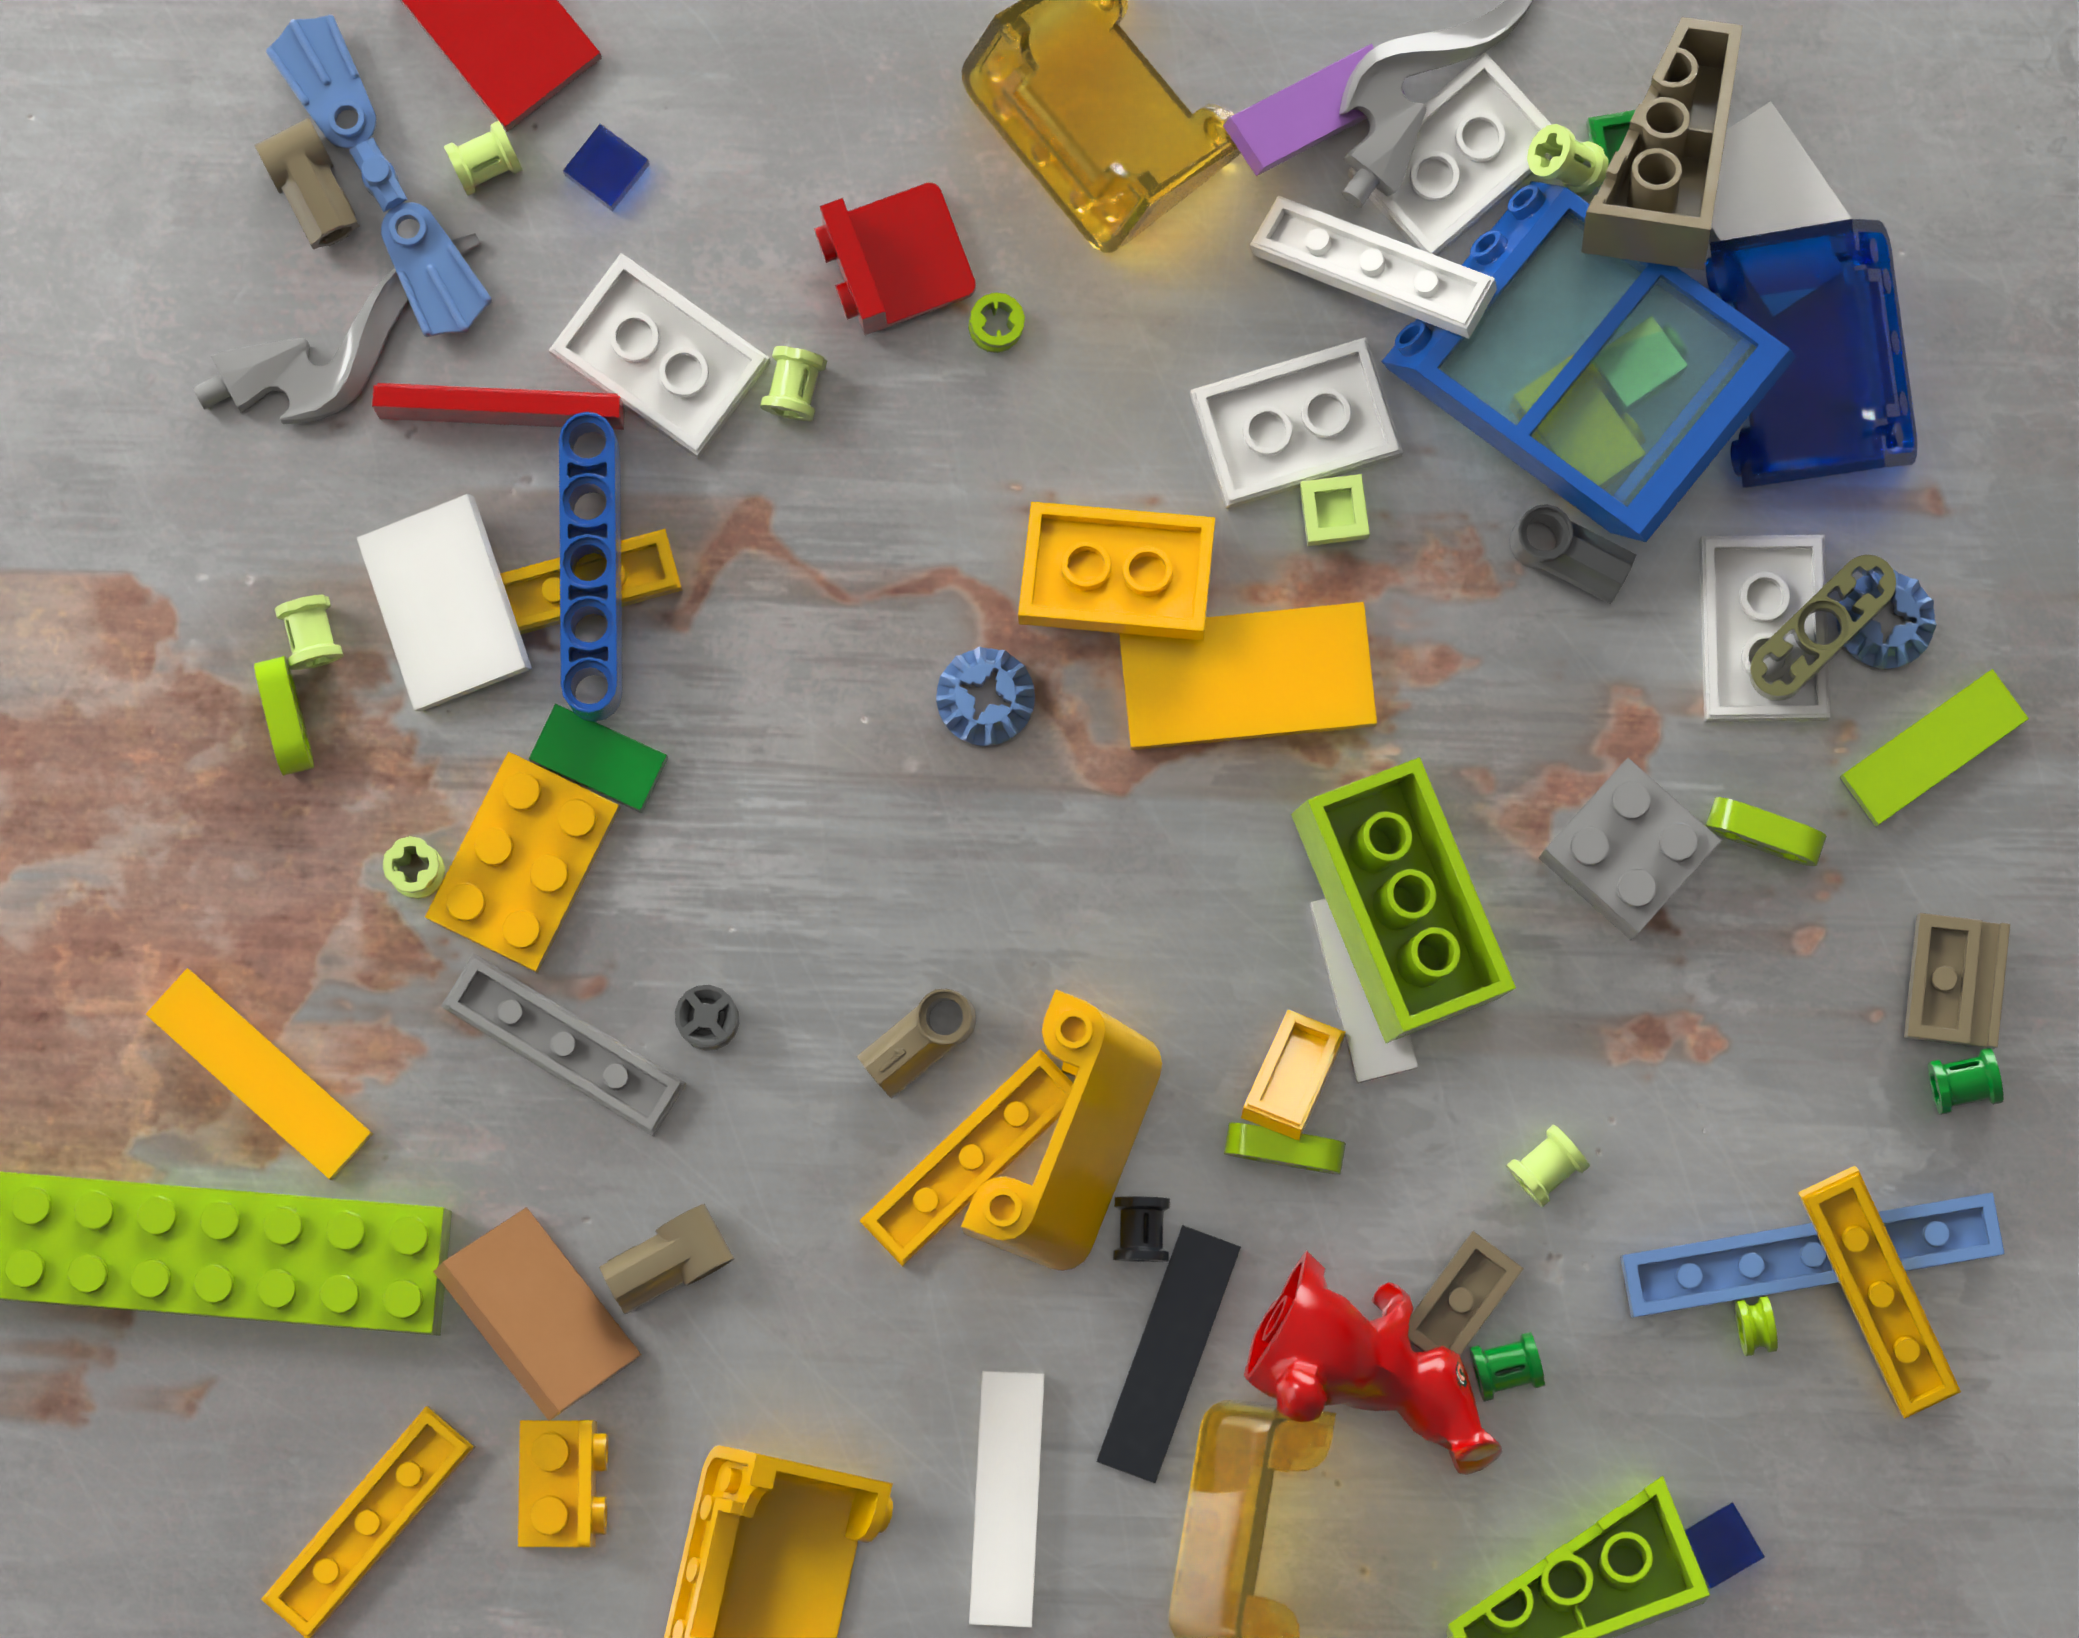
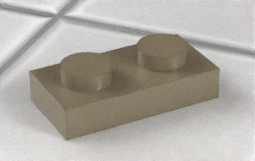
M1472 1231L1412 1312L1409 1320V1341L1423 1352L1443 1345L1461 1355L1524 1268Z

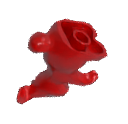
M1306 1250L1290 1273L1279 1298L1271 1304L1254 1333L1244 1372L1246 1380L1264 1394L1277 1399V1411L1297 1422H1311L1319 1419L1324 1407L1327 1405L1345 1404L1356 1409L1370 1411L1396 1410L1415 1433L1427 1441L1437 1443L1448 1449L1454 1467L1459 1474L1468 1475L1481 1471L1498 1459L1503 1452L1502 1447L1481 1427L1469 1377L1460 1355L1443 1345L1425 1352H1414L1412 1350L1408 1337L1409 1320L1414 1309L1410 1295L1400 1286L1391 1282L1379 1286L1371 1301L1382 1311V1317L1368 1321L1346 1297L1328 1289L1324 1278L1325 1268Z

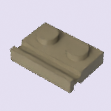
M1919 913L1916 916L1904 1038L1991 1049L1998 1047L2010 924L1982 922V920Z

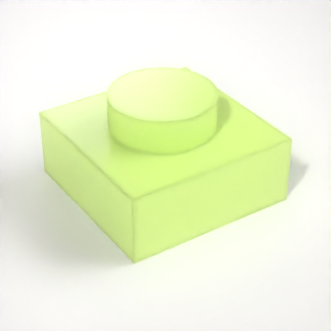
M1362 474L1300 482L1307 546L1369 538L1370 532Z

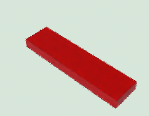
M377 383V385H373L372 407L379 419L563 427L565 422L575 414L591 412L607 419L613 430H624L625 408L621 397L616 393Z

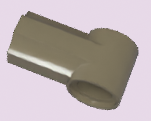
M310 118L254 145L279 194L284 192L313 250L323 246H331L348 237L353 230L359 227L355 213L331 171L334 165Z
M947 988L936 989L926 994L916 1008L861 1052L857 1058L890 1098H893L953 1047L965 1042L970 1037L976 1024L975 1010L971 1002L959 992ZM942 1001H954L959 1004L963 1013L961 1026L950 1035L937 1034L930 1025L932 1009Z
M705 1204L694 1207L656 1229L657 1235L626 1250L599 1267L605 1282L624 1314L630 1313L682 1283L688 1286L734 1260L730 1249Z

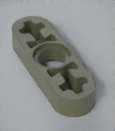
M1861 555L1850 560L1755 653L1749 671L1750 681L1754 689L1761 696L1775 701L1786 700L1799 692L1889 604L1895 592L1896 577L1888 562L1875 555ZM1859 571L1862 575L1868 576L1875 571L1881 577L1877 589L1882 595L1878 598L1869 593L1863 595L1852 607L1853 612L1861 615L1857 621L1853 622L1846 608L1828 596L1832 592L1837 591L1840 599L1843 601L1853 592L1857 582L1852 576L1854 573ZM1826 611L1838 619L1841 632L1834 642L1820 645L1808 638L1805 633L1804 624L1812 613ZM1789 634H1793L1798 646L1805 653L1817 658V660L1813 664L1808 665L1802 654L1789 670V675L1793 679L1791 683L1786 685L1783 681L1777 680L1770 685L1764 680L1768 668L1763 661L1768 657L1776 662L1783 660L1792 651L1794 646L1784 641V639Z

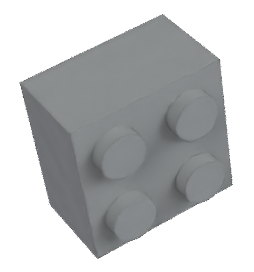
M1627 758L1545 848L1539 859L1626 937L1632 940L1722 840L1631 759Z

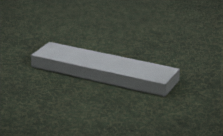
M476 954L472 955L441 1005L445 1010L653 1137L686 1085L678 1077Z

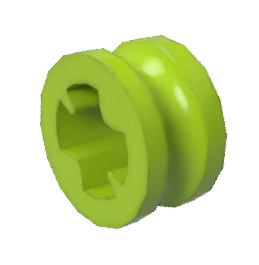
M994 292L984 295L976 301L971 310L968 326L971 339L979 348L987 352L1000 353L1009 350L1018 342L1022 335L1025 321L1023 309L1015 298L1005 293ZM990 309L994 316L997 313V309L1008 312L1007 327L1011 332L1004 336L1001 335L1000 330H997L996 336L986 333L984 328L987 319L983 313Z
M1768 1296L1758 1297V1301L1754 1305H1747L1745 1300L1735 1301V1319L1744 1355H1754L1755 1349L1758 1347H1765L1768 1352L1777 1351V1330Z

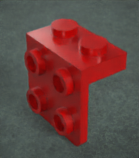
M931 182L924 183L850 211L847 210L843 198L820 206L823 225L813 228L825 262L837 260L844 282L835 285L838 298L847 320L858 317L864 335L967 299L974 294L976 282L942 191L937 184Z

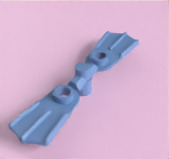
M327 15L313 19L290 20V23L280 37L266 49V53L327 140L337 147L350 149L349 151L362 173V180L368 192L376 198L383 212L388 211L381 225L382 239L423 335L431 337L445 333H466L478 315L492 302V299L432 213L418 203H402L408 199L399 184L394 167L384 158L372 137L376 128V114L334 16ZM345 110H353L359 116L357 124L350 129H343L337 126V117ZM406 219L416 220L420 224L417 235L409 239L400 237L397 230L402 221Z

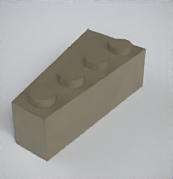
M1681 17L1652 76L1651 85L1642 103L1638 104L1630 121L1629 130L1619 151L1615 152L1606 170L1603 184L1598 194L1594 195L1586 211L1581 253L1704 271L1743 25Z

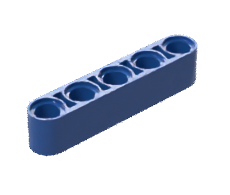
M583 412L575 414L565 422L559 437L561 689L563 697L577 716L583 720L596 722L605 720L613 715L620 706L622 698L620 447L615 432L607 419L597 413ZM585 433H599L606 438L604 449L596 457L587 459L574 454L576 441ZM588 493L601 494L606 498V507L601 515L589 520L581 519L575 515V504L580 497ZM595 553L606 558V570L596 580L585 581L575 576L576 564L583 556ZM596 614L607 619L606 632L597 641L583 642L576 638V625L583 617ZM592 675L601 676L606 679L608 689L603 699L593 704H585L576 699V688L582 679Z

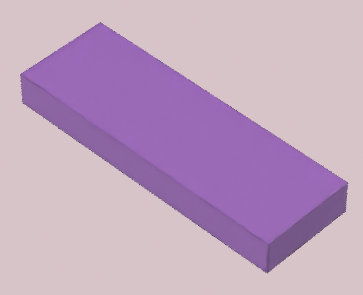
M1372 44L1232 115L1226 121L1223 127L1256 176L1367 119L1365 114L1359 110L1352 109L1344 115H1339L1348 79L1363 57L1374 49Z

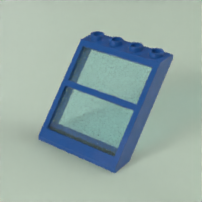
M1531 181L1512 196L1508 203V210L1490 231L1481 235L1473 243L1469 257L1462 264L1464 267L1495 278L1497 290L1470 339L1416 319L1399 332L1395 339V346L1381 362L1397 377L1608 532L1647 542L1797 356L1789 347L1676 266L1581 253L1586 211L1590 204L1567 187Z

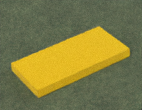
M1364 602L1206 617L1204 641L1119 633L1131 750L1375 727L1377 725Z

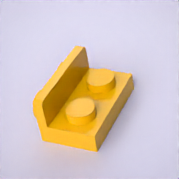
M520 1420L518 1547L591 1548L595 1547L596 1535H606L607 1497H596V1471H607L608 1434L597 1433V1421Z

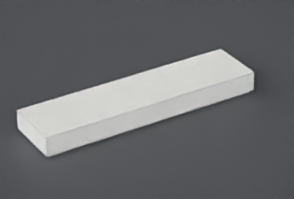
M1279 195L1250 244L1252 253L1256 257L1470 339L1497 290L1495 278Z
M982 1371L969 1624L1032 1627L1045 1374Z

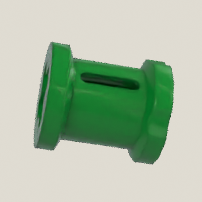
M1991 1048L1980 1050L1979 1056L1946 1064H1942L1940 1060L1928 1063L1929 1082L1933 1099L1940 1115L1950 1113L1954 1106L1987 1099L1993 1105L2003 1103L2004 1093L2001 1074L1995 1054Z
M1531 1332L1521 1334L1519 1342L1483 1350L1480 1345L1469 1348L1473 1371L1483 1402L1493 1400L1495 1392L1530 1383L1534 1388L1545 1386L1540 1356Z

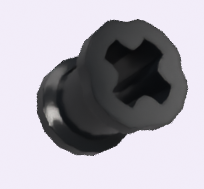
M1144 1196L1115 1197L1114 1207L1120 1210V1248L1113 1250V1260L1126 1262H1168L1169 1252L1163 1249V1214L1165 1210L1170 1208V1198Z

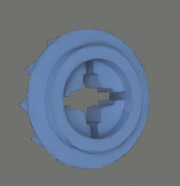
M1895 569L1893 571L1896 577V588L1891 603L1894 604V614L1903 616L1904 620L1912 621V623L1906 622L1904 625H1895L1890 635L1886 638V644L1882 643L1883 633H1881V624L1872 620L1845 646L1856 659L1876 668H1898L1917 659L1927 649L1937 626L1934 600L1927 595L1918 579L1909 578L1898 573ZM1876 572L1856 580L1857 583L1853 592L1843 601L1840 600V603L1846 608L1853 622L1857 621L1861 615L1853 612L1852 607L1863 595L1869 593L1875 598L1882 595L1877 589L1881 577ZM1836 618V620H1837V629H1838V633H1839V635H1840L1841 627H1840V623H1839L1838 619Z
M979 646L974 650L955 656L939 678L936 702L942 721L955 736L970 744L992 746L1012 739L1026 726L1034 709L1035 689L1026 666L1006 650ZM993 672L997 673L995 678L997 683L996 694L1002 697L1004 702L1011 704V706L989 704L985 712H981L978 720L973 719L976 713L975 697L968 694V690L961 686L963 684L968 687L972 685L982 687L987 679L990 680Z

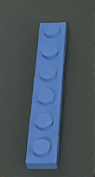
M1993 1192L1878 1212L1905 1271L2005 1254ZM1812 1223L1620 1256L1631 1318L1839 1283Z

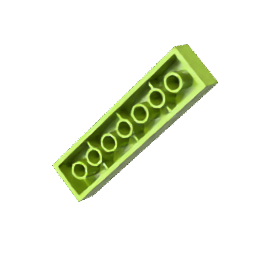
M0 1171V1300L440 1336L445 1286L433 1271L443 1261L448 1259L452 1211L445 1207Z

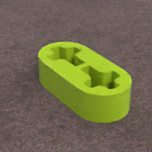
M286 656L255 663L254 669L275 757L282 775L314 768L310 742L294 678Z
M1722 797L1714 799L1705 825L1718 836L1806 866H1817L1827 837L1823 832L1808 825Z
M1230 1122L1224 1154L1309 1171L1341 1174L1346 1143L1303 1133L1298 1141L1263 1126Z

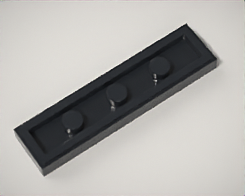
M1182 1225L1096 1462L1156 1483L1241 1246Z

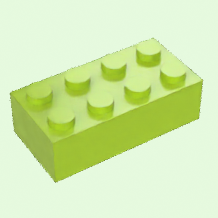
M1420 757L1310 798L1291 814L1386 1044L1494 1002L1516 989Z

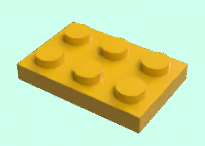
M1031 501L1018 610L1019 624L1204 641L1215 534V517Z
M508 751L425 918L538 974L621 807Z

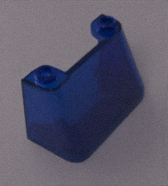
M1847 219L1710 242L1711 257H1708L1706 260L1705 271L1711 292L1714 294L1719 293L1723 301L1733 304L1737 311L1789 347L1797 356L1749 415L1750 425L1741 428L1738 440H1733L1731 443L1732 467L1738 477H1742L1743 488L1914 464L1918 447L1892 248L1883 222L1880 220Z

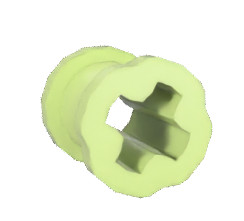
M500 121L491 124L490 132L458 147L454 143L444 146L467 196L476 193V185L508 170L513 174L523 171Z
M1558 124L1548 125L1536 134L1529 146L1527 156L1529 168L1535 175L1544 179L1556 178L1562 181L1564 187H1567L1579 197L1591 194L1596 187L1602 184L1609 164L1608 158L1601 146L1589 141L1580 143L1575 140L1573 133L1569 129ZM1546 153L1553 156L1551 161L1545 158ZM1586 160L1591 163V167L1589 168L1582 163Z
M776 346L774 347L772 357L777 363L770 393L768 396L762 397L760 408L780 417L799 421H812L815 409L811 406L818 372L826 369L827 360L819 354L804 349Z
M321 594L301 597L282 603L275 608L276 617L284 620L292 651V655L287 659L291 670H302L326 665L344 656L342 647L334 644L326 610L331 606L329 596Z
M411 836L398 839L392 848L384 854L382 866L385 877L392 882L401 894L408 898L421 899L431 896L439 889L445 876L444 861L439 853L428 846L423 839ZM417 853L425 864H429L428 870L419 871L417 881L411 883V880L403 872H400V866L409 865L411 854Z
M1552 1125L1546 1131L1547 1139L1521 1161L1513 1159L1506 1165L1516 1182L1540 1207H1544L1550 1201L1548 1194L1573 1172L1583 1173L1590 1167L1579 1149L1555 1125Z

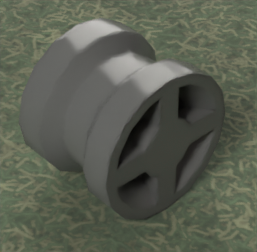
M699 985L686 991L678 1000L675 1009V1024L681 1036L693 1047L704 1051L718 1050L729 1044L735 1037L740 1024L739 1011L732 998L721 988L712 985Z

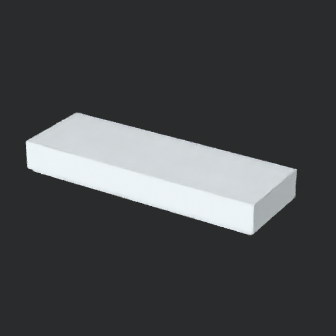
M1326 898L1311 902L1310 906L1342 1029L1346 1032L1345 1040L1356 1083L1417 1069L1418 1064L1410 1035L1387 1044L1385 1043Z

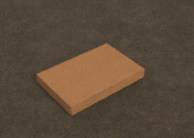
M527 1207L443 1261L433 1271L548 1421L625 1369L641 1355Z

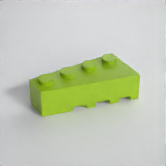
M1661 1476L1652 1482L1643 1491L1621 1506L1616 1507L1581 1534L1548 1554L1543 1560L1519 1577L1514 1578L1449 1623L1446 1630L1447 1637L1614 1638L1704 1604L1710 1593L1664 1477Z

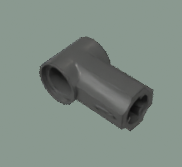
M1548 504L1537 505L1528 510L1512 529L1509 539L1514 557L1524 566L1533 569L1542 568L1609 604L1614 601L1636 558V554L1572 522L1561 509ZM1542 523L1551 528L1555 534V548L1550 551H1541L1534 548L1527 539L1526 531L1528 525Z

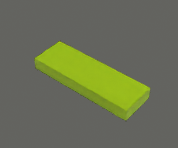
M1991 669L1843 773L1840 779L1875 827H1877L2026 722L2029 718L1995 671Z

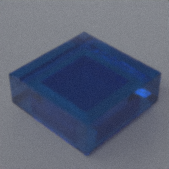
M600 123L563 169L564 176L613 212L650 164L645 156Z
M1729 1502L1684 1529L1708 1589H1712L1765 1557L1733 1502Z

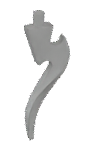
M1505 0L1495 9L1479 18L1444 30L1390 40L1378 45L1363 57L1348 79L1339 115H1344L1352 109L1359 110L1365 114L1370 123L1369 133L1366 138L1357 144L1343 159L1357 172L1342 192L1343 197L1350 204L1361 208L1375 188L1388 197L1396 193L1403 182L1426 113L1424 103L1411 102L1404 96L1402 92L1404 79L1483 54L1504 40L1525 16L1533 0Z
M476 233L451 240L461 255L481 245ZM395 268L372 290L330 363L323 366L312 364L309 360L310 344L304 338L222 351L211 356L220 374L193 387L203 409L232 396L239 411L243 412L267 393L281 391L289 397L290 403L289 409L280 417L282 424H297L322 420L348 406L367 384L389 332L409 301Z

